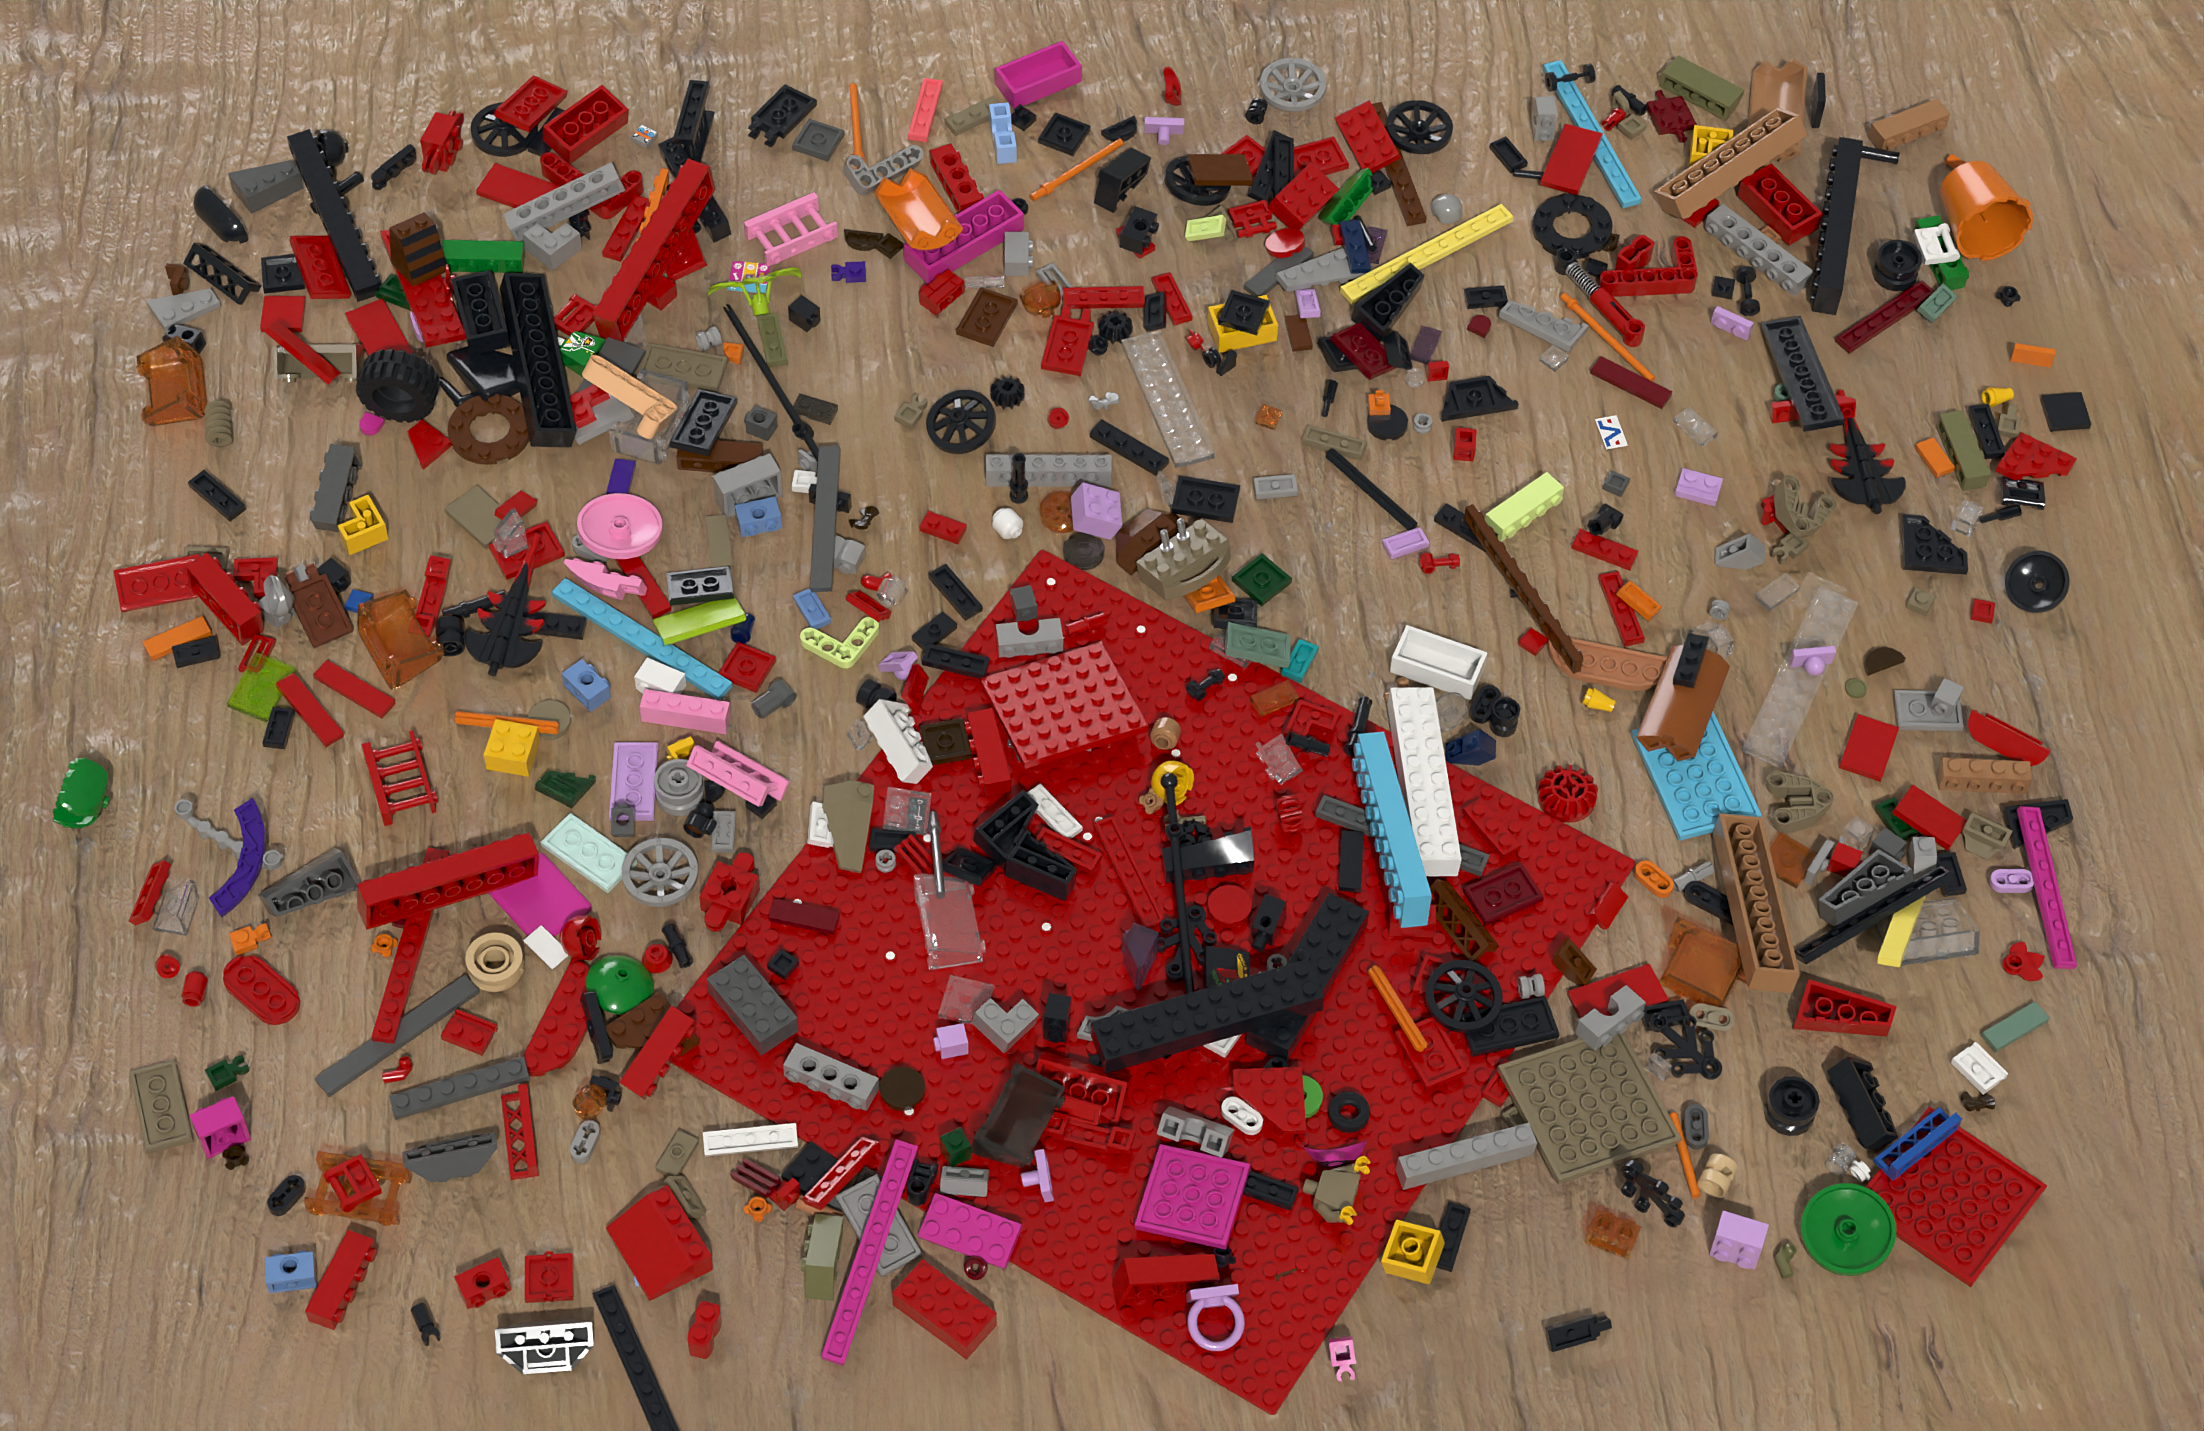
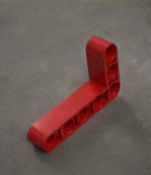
M552 152L544 153L540 157L542 175L554 184L563 186L584 176V174ZM635 170L627 172L620 178L626 191L588 209L602 219L613 218L629 205L634 195H642L644 191L642 174Z
M1685 236L1675 238L1671 252L1673 267L1607 270L1600 275V288L1604 287L1613 297L1687 294L1693 292L1698 272L1691 240Z

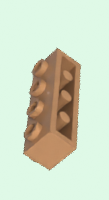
M1937 98L1872 123L1868 137L1878 149L1892 150L1904 143L1907 144L1917 138L1943 130L1947 127L1950 113Z
M1942 757L1937 771L1939 790L2026 794L2032 780L2030 762Z

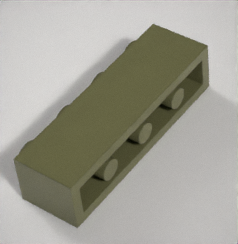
M1963 410L1939 414L1936 429L1948 458L1955 466L1954 472L1962 491L1986 487L1988 479L1991 477V471L1989 466L1985 464L1983 451L1977 445V437L1972 433L1970 420L1966 418Z

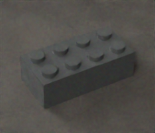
M742 955L707 978L708 993L761 1056L799 1031L796 1015L745 955Z

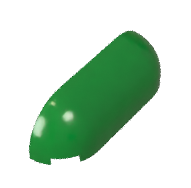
M1365 168L1357 172L1345 182L1320 213L1319 218L1324 223L1338 225L1340 221L1350 220L1373 190V187H1371L1370 176H1372L1370 169Z

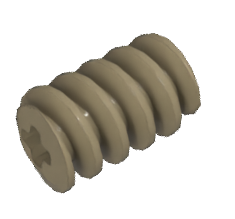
M214 400L209 402L204 408L205 440L214 447H226L232 443L231 411L229 410L231 406L225 401Z

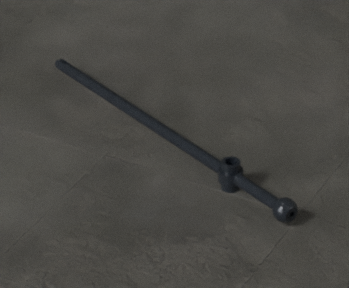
M726 304L727 308L723 307L725 313L794 423L792 427L793 433L797 438L805 441L818 462L819 448L813 440L814 431L812 427L801 421L734 310L729 304Z
M1167 773L1162 776L1160 781L1162 787L1166 789L1169 819L1165 836L1171 842L1185 994L1194 992L1180 851L1183 827L1177 820L1174 788L1178 784V779L1174 774Z

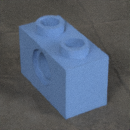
M776 496L734 505L735 517L741 537L782 529V518Z
M582 659L561 673L563 686L590 712L611 698L609 682L604 677L601 678L591 664L587 665Z
M298 1251L295 1254H274L271 1257H265L266 1285L269 1294L318 1287L317 1265L313 1251ZM296 1268L295 1271L287 1273V1270Z

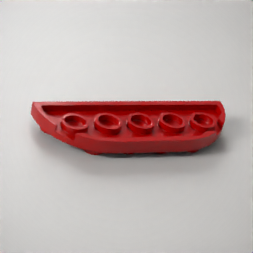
M572 958L523 1055L527 1063L529 1076H543L546 1072L557 1068L561 1069L568 1064L576 1055L588 1031L580 998L583 993H587L585 981L590 968L580 960Z

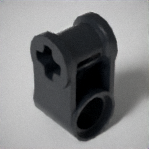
M915 1158L907 1182V1199L910 1204L921 1206L927 1202L932 1185L936 1180L938 1164L923 1163Z

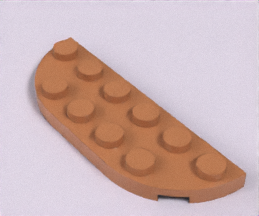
M1571 638L1575 648L1579 649L1583 655L1581 671L1573 674L1548 639L1550 657L1555 665L1568 676L1585 682L1631 691H1642L1656 687L1668 658Z

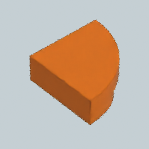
M723 342L725 356L728 357L729 361L740 365L744 345Z

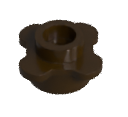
M234 1145L223 1151L222 1156L226 1159L227 1163L225 1166L228 1170L248 1164L249 1160L244 1154V1146Z

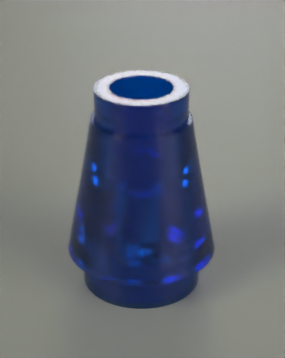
M746 613V620L737 623L731 629L730 633L733 642L745 644L750 641L755 622L753 615Z

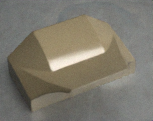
M1973 812L1962 831L1965 836V850L1986 860L1996 852L2003 851L2012 834V830Z

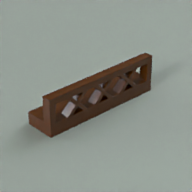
M1437 879L1430 886L1431 894L1435 890L1439 894V905L1432 904L1438 907V910L1436 909V919L1469 961L1476 962L1486 951L1495 952L1500 947L1448 881ZM1444 908L1452 910V921H1446L1443 918ZM1457 924H1463L1465 927V937H1458L1456 934ZM1470 941H1476L1481 947L1474 955L1469 951Z

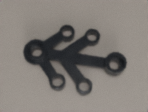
M1191 905L1186 908L1189 942L1197 956V962L1200 965H1204V959L1200 958V956L1204 955V949L1194 935L1195 928L1197 927L1202 934L1203 943L1206 946H1214L1217 942V935L1215 932L1210 931L1204 922L1206 920L1204 908L1199 905ZM1178 918L1174 920L1163 919L1160 924V930L1164 934H1170L1173 932V929L1179 927ZM1167 924V925H1170L1171 927H1170V928H1165L1164 925ZM1180 932L1168 938H1156L1153 945L1154 950L1162 953L1167 948L1180 943ZM1212 937L1214 940L1209 941L1206 938ZM1162 943L1164 946L1159 947L1157 944ZM1181 943L1174 961L1166 968V977L1171 982H1179L1184 977ZM1171 969H1178L1179 971L1174 972Z
M1657 1012L1649 1019L1650 1029L1657 1033L1661 1032L1680 1048H1657L1653 1054L1656 1062L1662 1063L1666 1059L1692 1058L1697 1063L1692 1065H1684L1680 1062L1675 1063L1671 1068V1074L1676 1078H1680L1684 1074H1701L1708 1080H1714L1721 1075L1722 1065L1719 1060L1714 1058V1034L1711 1031L1705 1030L1699 1036L1700 1043L1704 1045V1056L1697 1050L1695 1032L1697 1021L1695 1017L1688 1015L1682 1020V1027L1686 1030L1687 1041H1685L1668 1026V1018L1665 1014ZM1654 1021H1659L1661 1027H1656ZM1685 1021H1692L1693 1026H1688ZM1703 1035H1708L1710 1041H1705ZM1657 1052H1662L1664 1058H1659ZM1675 1067H1680L1682 1073H1677ZM1706 1067H1713L1714 1072H1709Z
M1628 1160L1627 1163H1624L1621 1166V1171L1626 1178V1182L1621 1188V1193L1626 1197L1632 1198L1637 1191V1188L1634 1186L1636 1182L1641 1187L1640 1196L1634 1205L1639 1212L1646 1213L1651 1206L1650 1198L1665 1214L1664 1222L1668 1226L1676 1228L1681 1225L1685 1218L1684 1212L1680 1210L1683 1202L1679 1198L1667 1194L1669 1186L1663 1181H1658L1644 1174V1168L1638 1162Z

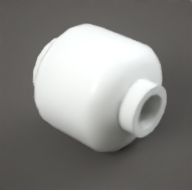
M1002 508L993 515L992 527L1003 539L1017 538L1022 533L1023 520L1013 509Z

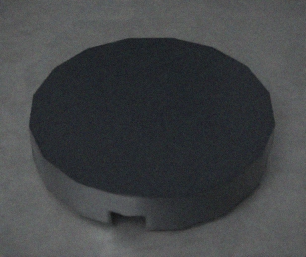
M1390 405V415L1368 414L1367 425L1369 432L1374 437L1385 441L1387 439L1397 440L1402 437L1407 431L1408 418L1401 408Z

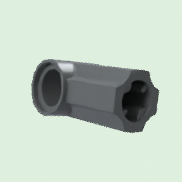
M779 679L769 687L767 693L752 702L751 707L759 718L764 719L781 706L783 708L790 706L796 700L797 694L782 679Z

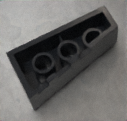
M1410 262L1356 304L1351 320L1355 324L1361 322L1382 343L1384 337L1387 336L1421 289L1425 275Z

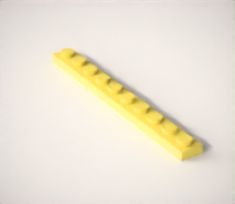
M1500 204L1341 286L1340 292L1353 305L1371 294L1410 262L1420 270L1513 222V215Z

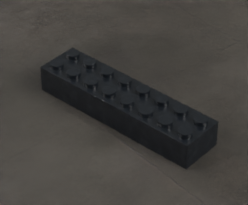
M1328 893L1286 965L1308 959L1325 998L1365 930L1369 911ZM1316 1013L1247 1032L1246 1044L1272 1057H1281L1288 1062Z

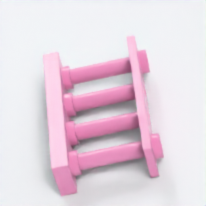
M815 192L744 222L746 238L751 240L757 237L765 248V265L767 267L778 264L787 258L838 237L836 221L826 224L817 212L819 211L818 196ZM810 215L819 228L809 232L800 218ZM793 222L802 236L791 240L782 226ZM775 230L784 243L773 247L765 233Z
M716 741L712 752L699 745L694 746L686 764L689 768L758 807L763 805L767 794L782 801L790 782L720 741Z

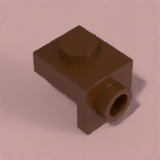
M167 263L165 269L168 279H171L170 287L172 294H183L189 284L186 267Z

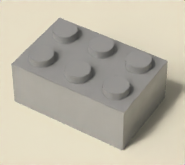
M770 453L713 475L715 502L722 514L727 515V518L735 516L734 505L775 496L776 499L783 497L781 471Z

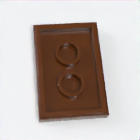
M1245 154L1187 155L1188 166L1195 186H1252L1253 178Z
M980 287L956 329V335L994 347L1014 312L1018 299Z

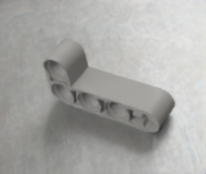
M911 145L868 168L860 156L851 155L843 167V172L854 190L860 195H866L876 190L883 179L877 172H881L886 178L894 180L907 173L910 168L915 169L921 162L924 152L921 147ZM893 163L899 164L901 168H896ZM850 164L855 165L858 169L851 168ZM860 181L867 182L868 186L862 185Z

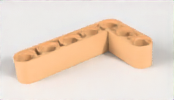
M591 355L582 372V376L644 415L637 428L638 434L642 437L653 439L669 426L677 410V405L604 358Z

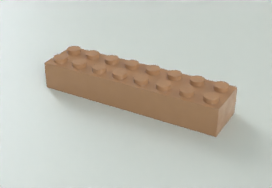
M1777 107L1656 189L1654 193L1661 210L1680 219L1689 218L1693 212L1705 207L1708 202L1721 196L1730 187L1736 186L1740 180L1752 175L1759 167L1768 164L1777 155L1783 154L1787 148L1799 143L1807 135L1800 115Z

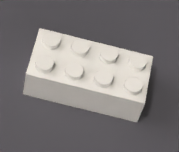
M1406 625L1392 656L1390 672L1471 700L1485 669L1488 653Z

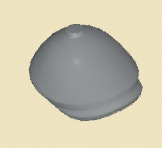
M269 575L264 581V592L268 601L269 612L272 616L276 617L286 616L293 607L294 595L277 576Z

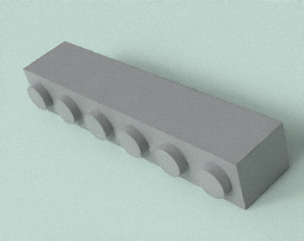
M1526 1123L1399 1157L1395 1171L1404 1190L1531 1156L1535 1151L1537 1141L1530 1124Z

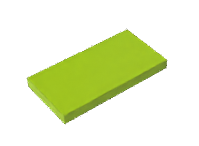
M734 596V599L707 602L652 619L664 645H669L746 620V616Z

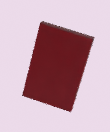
M1361 322L1332 334L1330 338L1369 380L1397 368L1388 364L1385 347Z
M1522 863L1463 888V893L1485 926L1542 902L1544 896Z

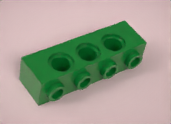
M1939 215L1917 219L1914 230L1938 227L1944 222H1942ZM1937 236L1943 253H1947L1948 251L1942 236ZM1961 254L1960 258L1953 262L1929 264L1939 287L1945 284L1950 290L1965 288L1966 281L1969 278V271L1962 262Z

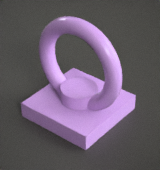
M1238 1284L1194 1289L1186 1293L1187 1303L1195 1302L1188 1314V1330L1193 1340L1202 1348L1210 1351H1223L1234 1346L1241 1338L1245 1326L1244 1314L1238 1303L1231 1298L1239 1294ZM1225 1305L1232 1311L1235 1317V1327L1232 1334L1227 1339L1218 1342L1204 1338L1197 1326V1318L1203 1308Z

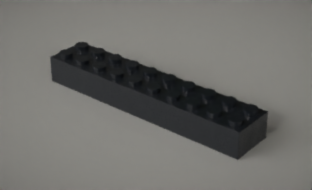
M1839 137L1838 145L1834 144L1832 156L1834 158H1830L1828 167L1832 172H1828L1826 184L1830 186H1826L1824 196L1828 201H1824L1822 213L1825 216H1822L1820 228L1823 231H1820L1818 238L1821 246L1818 245L1816 253L1819 261L1816 260L1814 272L1817 276H1814L1812 281V288L1815 291H1811L1809 302L1813 303V312L1836 315L1844 286L1863 146L1862 140Z
M504 273L500 285V294L530 446L572 447L577 431L544 274Z
M1306 959L1092 1021L1091 1038L1105 1074L1323 1011L1324 995L1311 964Z

